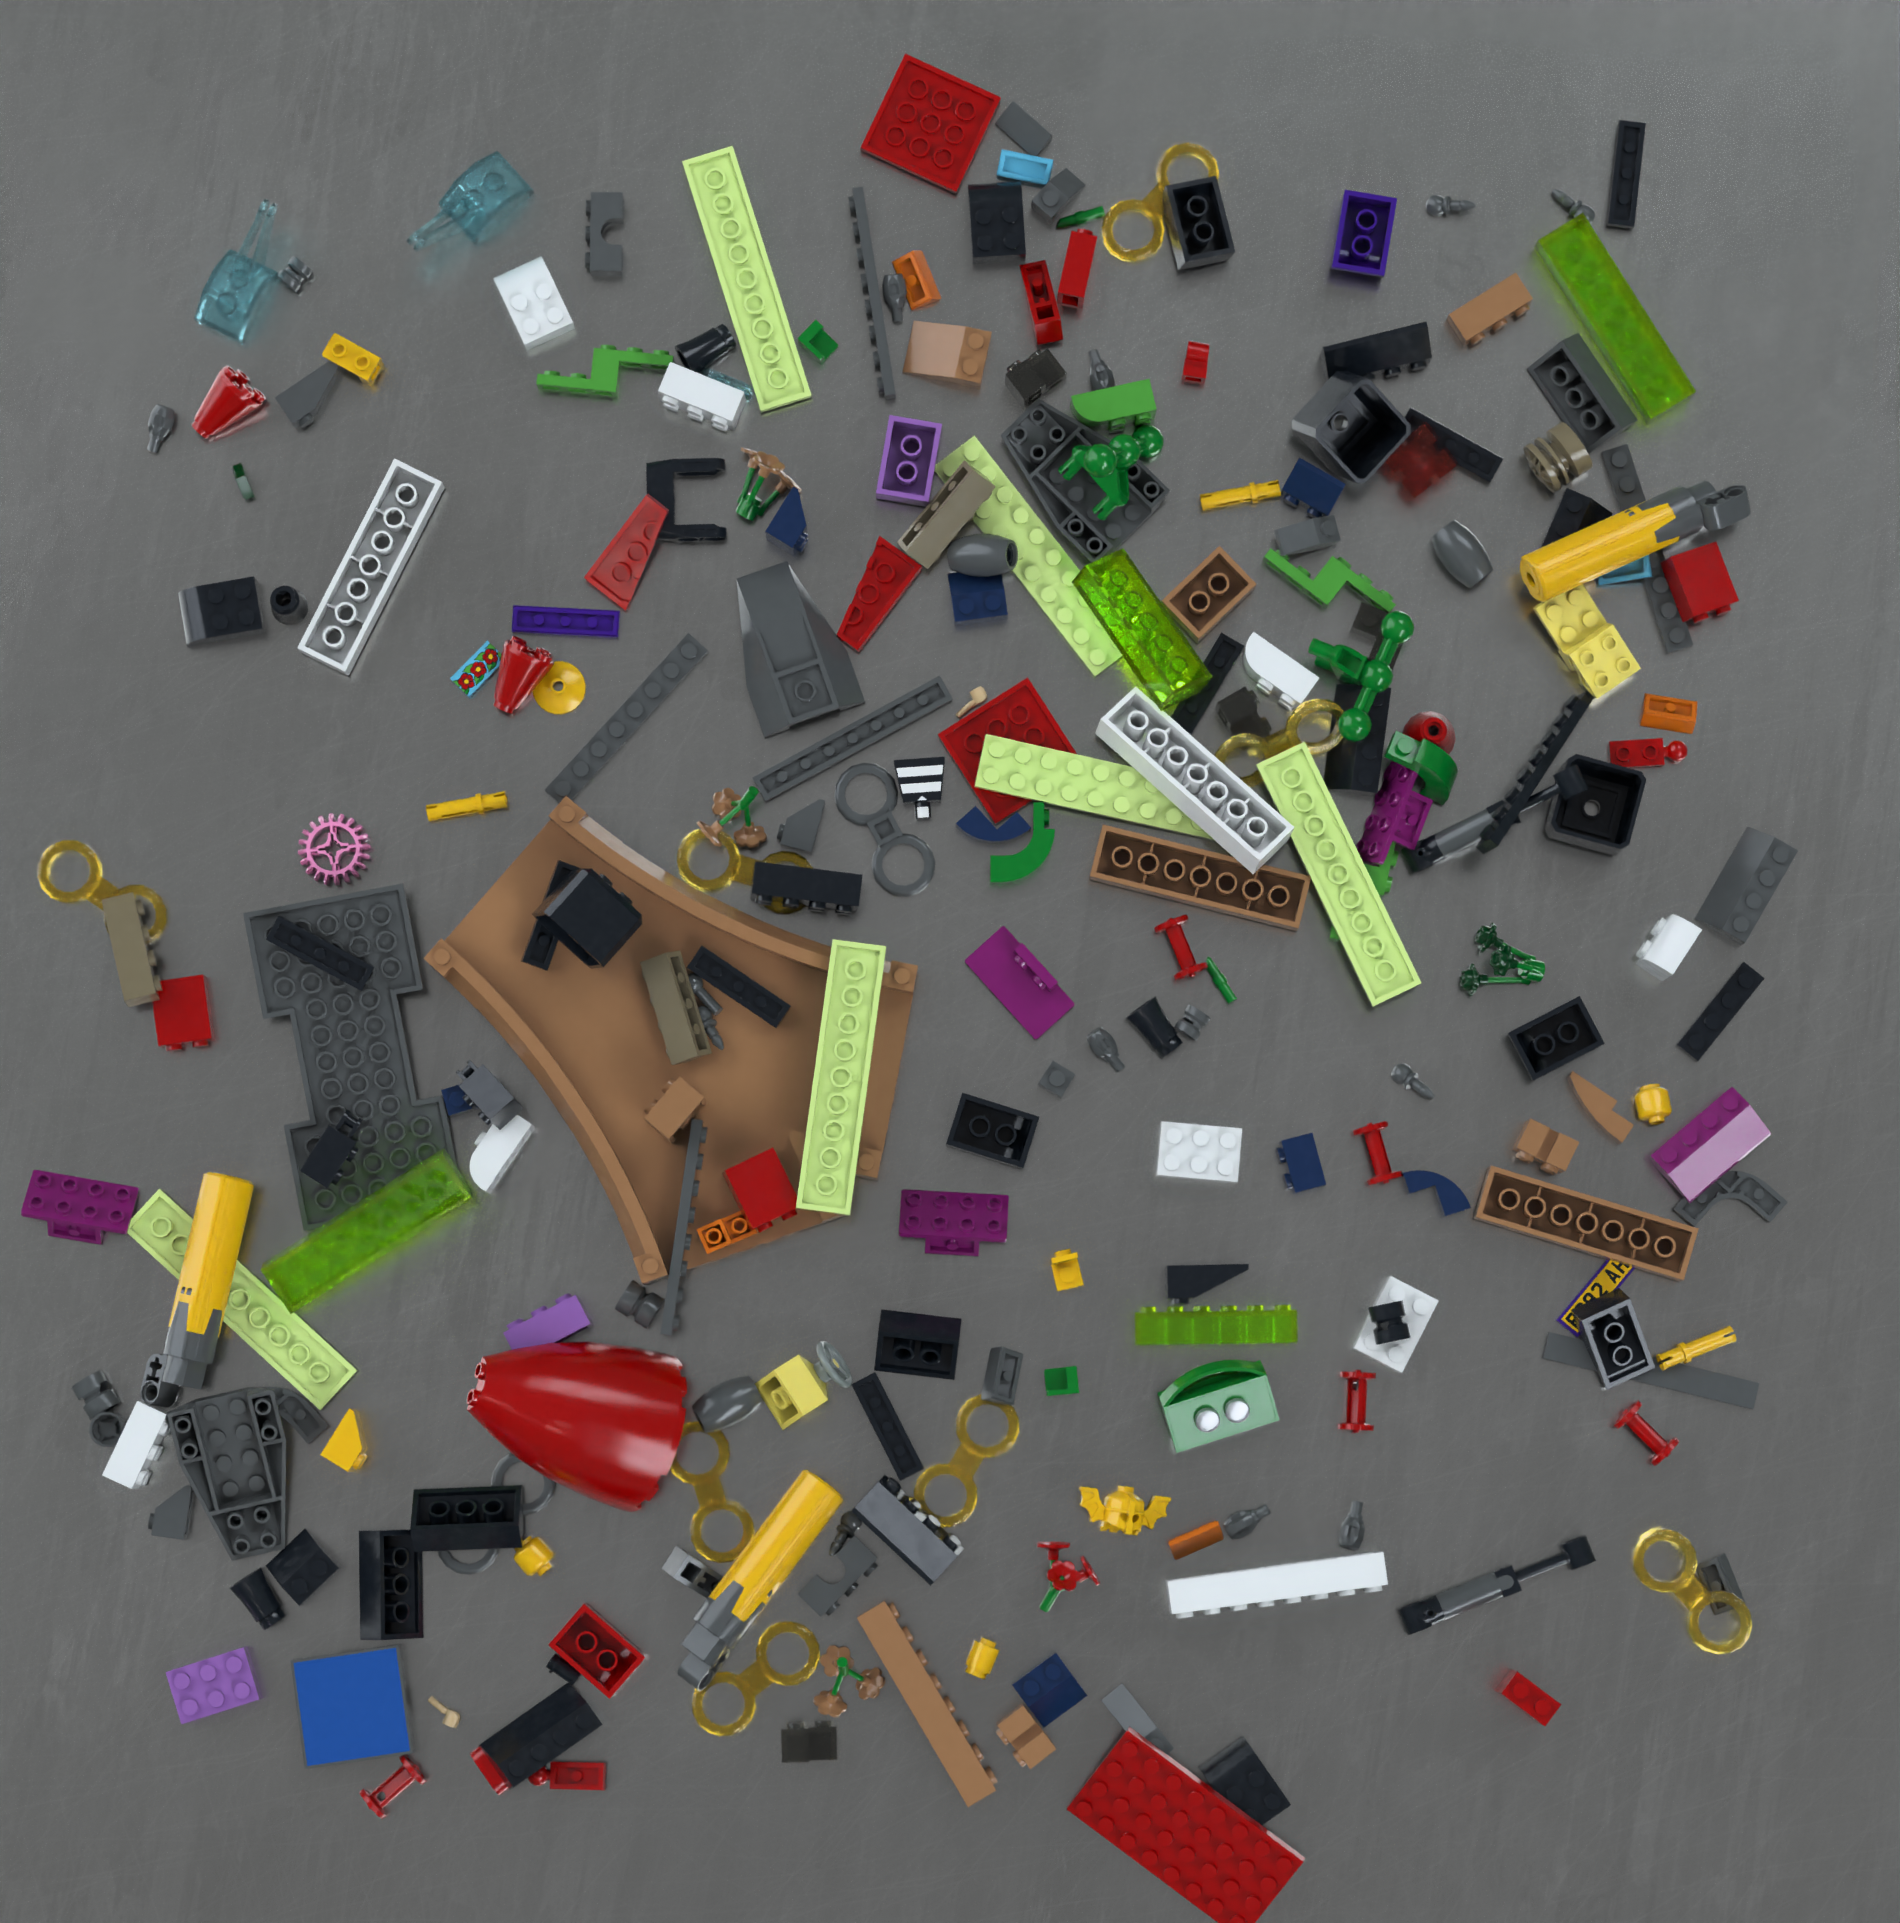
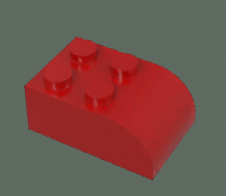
M587 1603L581 1606L548 1644L609 1699L646 1658L635 1645Z

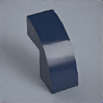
M976 806L963 816L955 826L971 839L988 844L1012 842L1031 831L1029 824L1018 812L996 829Z
M1421 1170L1402 1173V1180L1407 1195L1433 1187L1443 1217L1471 1208L1461 1189L1448 1178L1434 1172Z

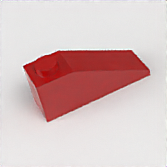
M1042 260L1019 265L1037 345L1063 340L1061 318L1046 261Z

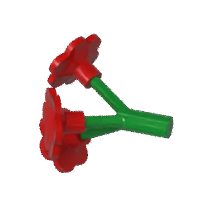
M1059 1541L1037 1543V1547L1048 1550V1560H1050V1570L1047 1572V1578L1050 1580V1589L1039 1606L1041 1610L1049 1612L1059 1593L1064 1590L1073 1591L1076 1588L1077 1582L1081 1583L1089 1578L1097 1586L1100 1585L1097 1575L1084 1555L1080 1557L1082 1570L1079 1572L1075 1570L1072 1562L1065 1561L1062 1563L1058 1561L1059 1550L1069 1548L1070 1543Z

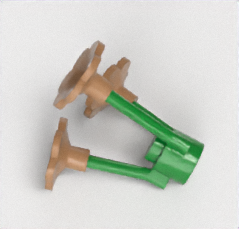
M741 447L740 451L745 452L750 457L747 465L749 470L741 495L737 500L739 505L735 511L742 517L754 521L757 515L763 516L766 508L780 494L783 495L788 488L792 489L794 486L798 489V492L802 489L783 472L785 465L779 462L776 456ZM759 466V477L751 493H748L754 470L758 469ZM770 472L779 475L781 481L776 485V490L760 505L762 500L756 495L764 479L768 478Z

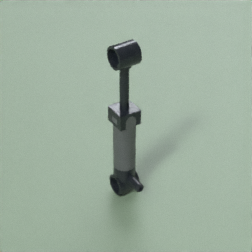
M1573 765L1553 775L1555 784L1530 796L1520 813L1558 794H1561L1564 800H1567L1588 790L1589 788L1578 765ZM1503 799L1487 807L1485 810L1418 841L1415 850L1403 848L1401 852L1411 873L1415 874L1427 869L1437 862L1478 843L1481 840L1479 835L1482 830L1494 820L1492 818L1493 813L1506 800ZM1518 816L1511 827L1521 823Z
M1586 1535L1561 1544L1563 1553L1515 1572L1512 1565H1507L1489 1574L1398 1609L1407 1635L1422 1631L1434 1624L1502 1597L1505 1598L1522 1591L1519 1584L1520 1581L1566 1563H1568L1571 1570L1596 1561Z

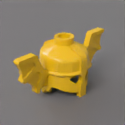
M1118 1486L1117 1491L1104 1497L1102 1504L1097 1488L1079 1487L1082 1495L1079 1505L1088 1511L1090 1522L1101 1520L1100 1531H1107L1108 1529L1109 1532L1117 1533V1531L1121 1530L1127 1535H1138L1141 1532L1142 1525L1148 1529H1153L1157 1519L1167 1516L1166 1507L1171 1501L1170 1497L1152 1496L1149 1505L1144 1510V1500L1134 1494V1487Z

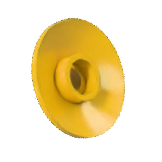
M555 661L551 670L533 690V696L537 704L549 713H569L580 705L585 696L586 685L584 677L574 665L563 661ZM556 682L563 683V689L556 691L553 689V685Z

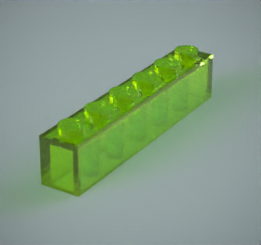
M1248 1305V1311H1237V1306H1221V1311H1210V1306H1194V1311H1183V1306H1168L1167 1312H1156V1307H1140V1312H1134V1345L1297 1343V1310H1291V1305H1274L1275 1310H1264V1305Z

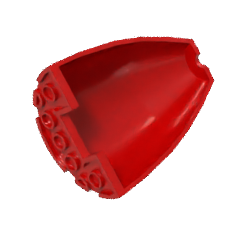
M594 1342L548 1343L512 1349L482 1357L481 1362L476 1366L474 1374L475 1378L478 1379L475 1389H471L467 1396V1411L515 1457L544 1477L595 1501L623 1511L634 1512L641 1509V1503L644 1500L650 1501L659 1490V1478L661 1475L667 1476L673 1463L685 1421L686 1408L682 1407V1398L687 1394L686 1377L681 1376L680 1373L683 1367L681 1362L676 1357L666 1353Z

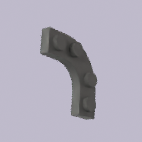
M1727 1171L1691 1203L1683 1197L1673 1210L1692 1227H1695L1712 1206L1720 1200L1732 1198L1745 1202L1766 1221L1771 1222L1788 1202L1760 1178L1741 1171Z
M261 1387L274 1389L280 1416L294 1427L307 1444L329 1427L314 1407L299 1394L279 1387Z

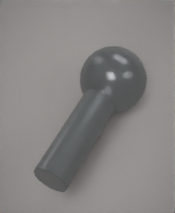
M695 973L688 974L693 993L714 1016L720 1014L723 1008L703 988L702 978Z

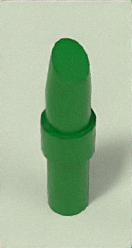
M1103 206L1086 211L1081 210L1073 215L1060 218L1056 228L1060 229L1076 224L1081 225L1087 223L1086 221L1105 216Z
M1208 956L1206 960L1208 968L1206 969L1212 977L1214 985L1220 990L1228 1004L1237 1000V997L1227 983L1228 980Z

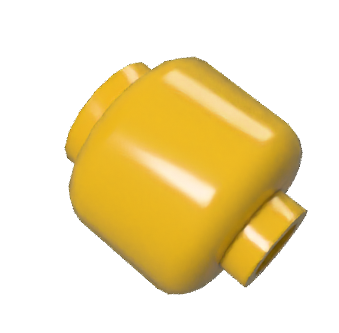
M1660 1084L1642 1086L1634 1096L1639 1119L1648 1121L1649 1125L1664 1123V1118L1668 1117L1672 1112L1668 1091L1660 1087Z
M529 1536L523 1541L522 1548H514L516 1552L514 1554V1561L527 1576H532L536 1573L542 1576L552 1567L549 1562L553 1559L554 1553L541 1537L532 1538Z

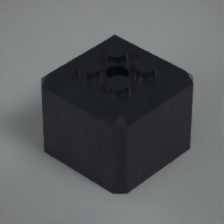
M1336 371L1292 419V430L1333 474L1355 483H1366L1410 435L1411 424L1370 379L1348 371ZM1342 415L1343 425L1335 429L1334 419Z
M1575 754L1565 761L1560 771L1577 764L1589 789L1567 800H1564L1561 794L1554 796L1545 831L1549 838L1616 855L1630 844L1646 778L1641 771ZM1594 801L1598 804L1599 812L1597 815L1590 816L1585 812L1584 806L1586 802Z
M592 868L571 871L532 915L585 965L594 969L603 968L642 925V914L631 905L633 902L622 892L618 893L611 887L613 883L606 876L597 874Z

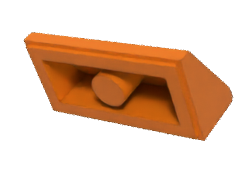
M913 250L892 261L896 273H902L905 279L906 298L911 310L941 299L930 268L921 250Z
M1645 693L1640 725L1692 734L1696 724L1697 702Z
M1214 1520L1168 1540L1167 1543L1174 1559L1178 1560L1223 1540L1224 1536L1218 1521Z

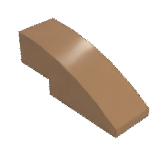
M1570 1072L1567 1079L1581 1107L1606 1135L1618 1144L1623 1143L1634 1124L1612 1110L1617 1100L1575 1072Z

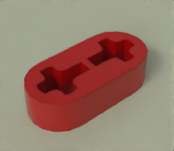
M480 1746L470 1752L473 1761L498 1795L509 1789Z

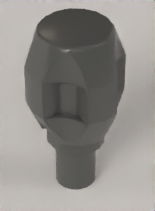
M902 273L884 275L882 284L883 296L886 303L889 304V308H891L892 321H902V307H904L903 303H905L907 294L905 279Z
M1093 349L1089 351L1091 360L1090 382L1093 390L1115 386L1112 370L1104 360H1101L1099 350Z
M157 404L152 410L148 421L149 437L151 438L147 450L157 453L160 442L171 431L175 420L173 408Z
M1098 1027L1087 1035L1089 1046L1097 1056L1110 1063L1116 1072L1121 1071L1125 1067L1118 1057L1119 1053L1117 1052L1116 1042L1108 1031L1103 1027Z
M1352 1501L1351 1512L1341 1526L1339 1541L1340 1546L1344 1549L1358 1550L1363 1541L1365 1527L1362 1520L1363 1516H1361L1362 1502Z
M1267 1504L1256 1510L1237 1511L1230 1515L1223 1525L1232 1540L1241 1539L1251 1534L1257 1523L1260 1522V1519L1271 1514V1511Z

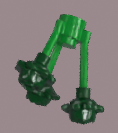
M1491 923L1490 926H1481L1475 935V942L1479 944L1478 949L1483 953L1491 946L1497 948V950L1491 953L1489 961L1494 969V975L1505 976L1509 969L1518 968V975H1521V977H1488L1487 975H1480L1474 964H1470L1467 970L1461 971V988L1467 990L1469 996H1473L1479 985H1487L1488 983H1522L1529 985L1531 981L1538 983L1544 976L1545 963L1536 960L1535 956L1528 955L1504 943L1503 939L1497 937V926L1495 923ZM1514 955H1516V956H1518V957H1520V958H1522V959H1524V960H1521L1520 962H1518V960L1514 958Z

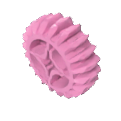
M330 813L328 816L329 822L326 823L324 817L319 816L318 819L321 825L317 827L311 821L309 825L314 829L312 833L305 829L302 832L309 838L308 840H299V844L306 846V849L298 850V854L300 856H307L300 863L302 866L310 864L306 870L308 875L317 871L314 875V880L317 882L324 876L325 885H329L331 878H334V884L339 886L340 877H343L344 881L348 884L350 883L348 874L352 873L356 878L360 876L355 870L357 866L362 870L366 869V866L360 861L361 859H370V856L363 853V850L371 849V845L367 843L362 844L369 837L366 833L358 835L363 829L360 824L352 828L355 823L353 818H350L345 824V815L340 814L336 822L334 814ZM337 829L349 832L353 836L355 844L340 842ZM329 830L326 843L314 847L317 838L323 832ZM334 841L338 847L341 846L343 848L336 851L335 858L331 852H327L328 849L333 847ZM355 852L351 863L340 870L342 858L347 854ZM314 856L329 857L332 871L319 867Z

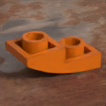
M741 1211L696 1229L707 1254L758 1233L757 1229L749 1230Z

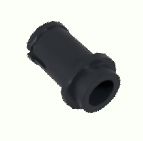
M554 1654L546 1665L549 1673L554 1672L569 1682L570 1685H573L580 1676V1673L557 1654Z

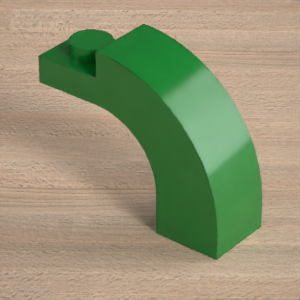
M1395 731L1384 757L1419 774L1424 780L1419 794L1444 805L1450 796L1458 775L1456 763L1443 749L1424 738L1420 742L1401 732Z
M1033 802V836L1025 849L1014 855H990V885H1007L1022 881L1039 870L1048 858L1053 845L1055 829H1044V825H1049V809H1044V802Z

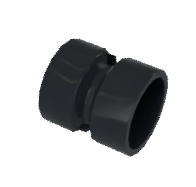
M1403 1300L1368 1308L1371 1322L1376 1324V1328L1373 1330L1376 1345L1410 1338L1408 1324L1402 1320L1406 1315Z

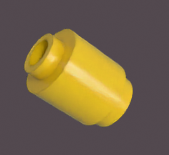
M981 1637L980 1642L974 1640L965 1663L967 1665L965 1672L985 1680L987 1674L991 1673L1000 1651L995 1648L997 1643Z

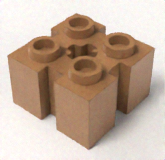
M1530 1118L1524 1122L1511 1151L1517 1153L1515 1158L1527 1164L1535 1161L1541 1165L1540 1170L1554 1176V1174L1566 1171L1579 1142Z
M1023 1703L997 1722L999 1727L996 1731L997 1735L1005 1745L1011 1743L1016 1749L1013 1752V1756L1022 1767L1027 1764L1031 1769L1056 1750L1055 1745Z

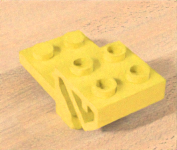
M1583 584L1533 607V610L1557 645L1558 652L1571 671H1577L1580 683L1594 698L1598 699L1641 669L1614 625L1606 622Z

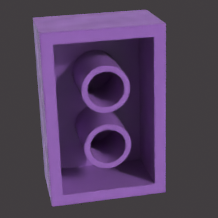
M889 415L876 499L923 507L929 504L942 424Z
M567 1293L555 1300L557 1305L549 1309L547 1306H542L531 1312L532 1318L526 1321L519 1318L506 1325L508 1330L503 1332L511 1349L548 1343H560L594 1324L580 1297Z
M248 1646L166 1672L181 1724L263 1698Z

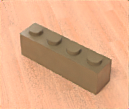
M964 460L898 540V545L905 553L928 569L933 563L938 561L947 545L956 539L958 532L966 522H969L974 517L975 511L980 505L989 499L995 485L985 475Z
M133 892L103 899V909L125 1003L128 1007L160 1000L158 991L162 990V984L159 975H154L153 966L157 965L153 949H148L147 941L151 940L148 925H143L141 915H145L142 899L137 900Z
M667 952L640 962L642 976L647 983L650 1002L655 1009L658 1028L663 1035L666 1053L671 1064L687 1063L712 1054L681 952Z

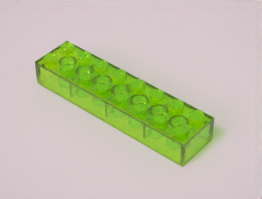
M1584 213L1540 238L1535 245V249L1646 424L1652 423L1691 399L1696 393L1695 388Z
M443 1148L262 1264L261 1271L289 1313L292 1314L473 1199L474 1192L445 1148Z

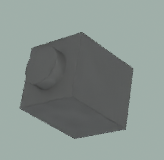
M1052 1060L1038 1086L1061 1099L1076 1074Z

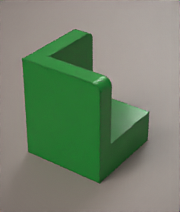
M817 320L797 338L798 344L820 365L838 348V344L824 331V327Z
M1077 1366L1044 1370L1046 1396L1079 1393Z

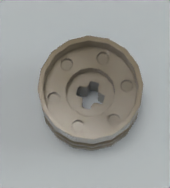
M1562 421L1546 432L1550 444L1537 437L1534 440L1535 445L1529 443L1523 448L1533 473L1553 493L1561 489L1560 483L1565 486L1569 484L1570 480L1567 470L1578 478L1593 467L1592 460L1578 436Z

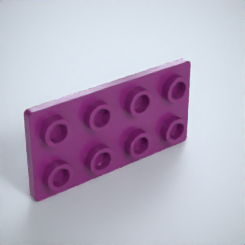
M1391 761L1384 772V781L1374 798L1375 804L1371 815L1366 819L1365 831L1361 840L1356 845L1363 863L1383 865L1392 842L1407 849L1415 850L1433 803L1432 799L1412 791L1418 774L1394 761Z
M1005 926L997 930L965 959L968 967L1034 1039H1038L1074 1006V1002L1058 986L1057 980L1023 943L1020 944Z
M33 1170L21 1209V1215L23 1217L46 1220L48 1236L101 1245L104 1236L103 1230L127 1234L139 1189L133 1186Z
M903 1189L901 1191L899 1236L926 1238L925 1253L979 1256V1241H1007L1009 1196Z

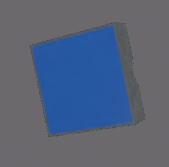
M402 1644L290 1660L305 1769L416 1752L411 1712L406 1700L407 1681Z

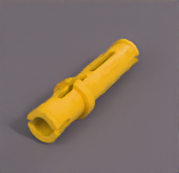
M1274 480L1258 484L1251 482L1248 486L1199 495L1202 511L1245 502L1255 504L1258 503V500L1281 497L1279 481Z
M505 791L485 795L478 793L474 797L427 804L428 821L474 813L481 815L485 814V811L508 808L507 795Z
M1727 1326L1689 1343H1679L1676 1348L1657 1354L1656 1360L1658 1363L1668 1359V1361L1659 1365L1660 1369L1664 1371L1679 1363H1689L1694 1357L1736 1342V1335L1724 1337L1734 1331L1731 1326Z

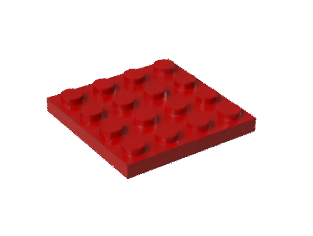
M905 53L860 149L957 194L1001 101V97Z
M1028 677L938 734L939 739L995 825L1034 800L974 787L986 734L1077 754Z

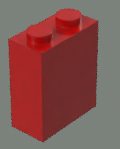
M1077 229V232L1071 230L1058 289V304L1083 309L1098 237L1093 235V232L1090 230Z
M1716 541L1671 556L1660 563L1682 622L1693 620L1694 623H1698L1708 619L1709 613L1715 612L1717 616L1732 610L1730 606L1739 601Z
M202 974L162 980V990L158 991L160 1000L152 1001L158 1046L161 1048L166 1047V1052L182 1050V1045L192 1044L193 1048L209 1046L208 1041L215 1040L207 977Z
M773 1147L724 1170L722 1173L750 1231L757 1229L759 1233L773 1227L772 1221L780 1217L783 1221H786L798 1214L796 1211L797 1195Z
M1512 1669L1509 1670L1495 1689L1498 1694L1543 1726L1548 1724L1561 1706L1559 1702L1530 1680Z

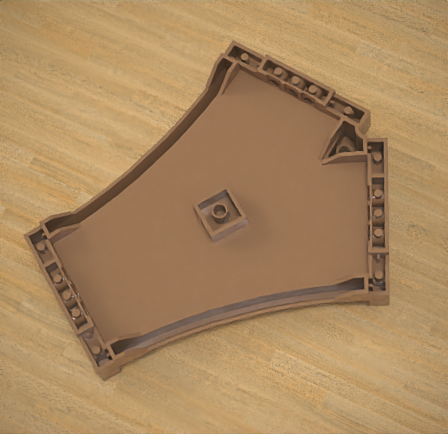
M565 796L549 814L550 821L445 941L441 938L423 959L451 983L500 1033L537 1079L571 1129L614 1208L633 1254V1260L642 1284L647 1285L669 1277L691 1129L690 1123L672 1144L644 1119L647 1115L644 1110L652 1100L656 1099L659 1101L664 1095L662 1089L671 1078L676 1081L680 1076L703 1095L708 1102L694 1118L703 1120V1127H708L706 1143H700L699 1153L704 1154L702 1170L696 1169L695 1180L700 1181L698 1197L692 1196L691 1207H695L696 1211L694 1224L688 1223L687 1234H692L690 1251L684 1250L683 1261H688L687 1270L845 1216L797 1209L798 1214L786 1221H783L780 1217L772 1221L773 1227L709 1254L706 1253L696 1230L740 1211L722 1174L724 1170L772 1147L796 1195H798L831 946L763 922L681 881L625 845ZM557 860L581 869L592 868L597 874H603L613 883L611 887L618 893L622 892L633 902L631 905L642 914V925L603 968H589L559 940L548 971L521 962L536 921L532 914L543 902ZM703 946L791 1005L783 1020L775 1028L702 979L703 988L723 1008L720 1014L717 1016L713 1015V1019L717 1022L715 1028L722 1037L724 1049L720 1050L713 1045L707 1035L712 1054L687 1063L672 1065L666 1053L663 1035L658 1028V1019L655 1009L650 1002V993L647 983L642 976L640 962L667 952L680 951L687 974L694 973L687 966L700 947ZM894 960L891 962L885 961L857 1162V1177L878 1181L918 974L917 965ZM694 994L697 1006H705Z

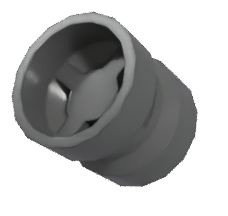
M292 256L288 261V266L284 270H280L276 277L289 289L297 293L302 287L301 283L304 279H309L313 271L297 257Z
M1188 1004L1184 1011V1017L1177 1021L1174 1028L1196 1041L1200 1036V1029L1202 1026H1206L1211 1018L1196 1007Z

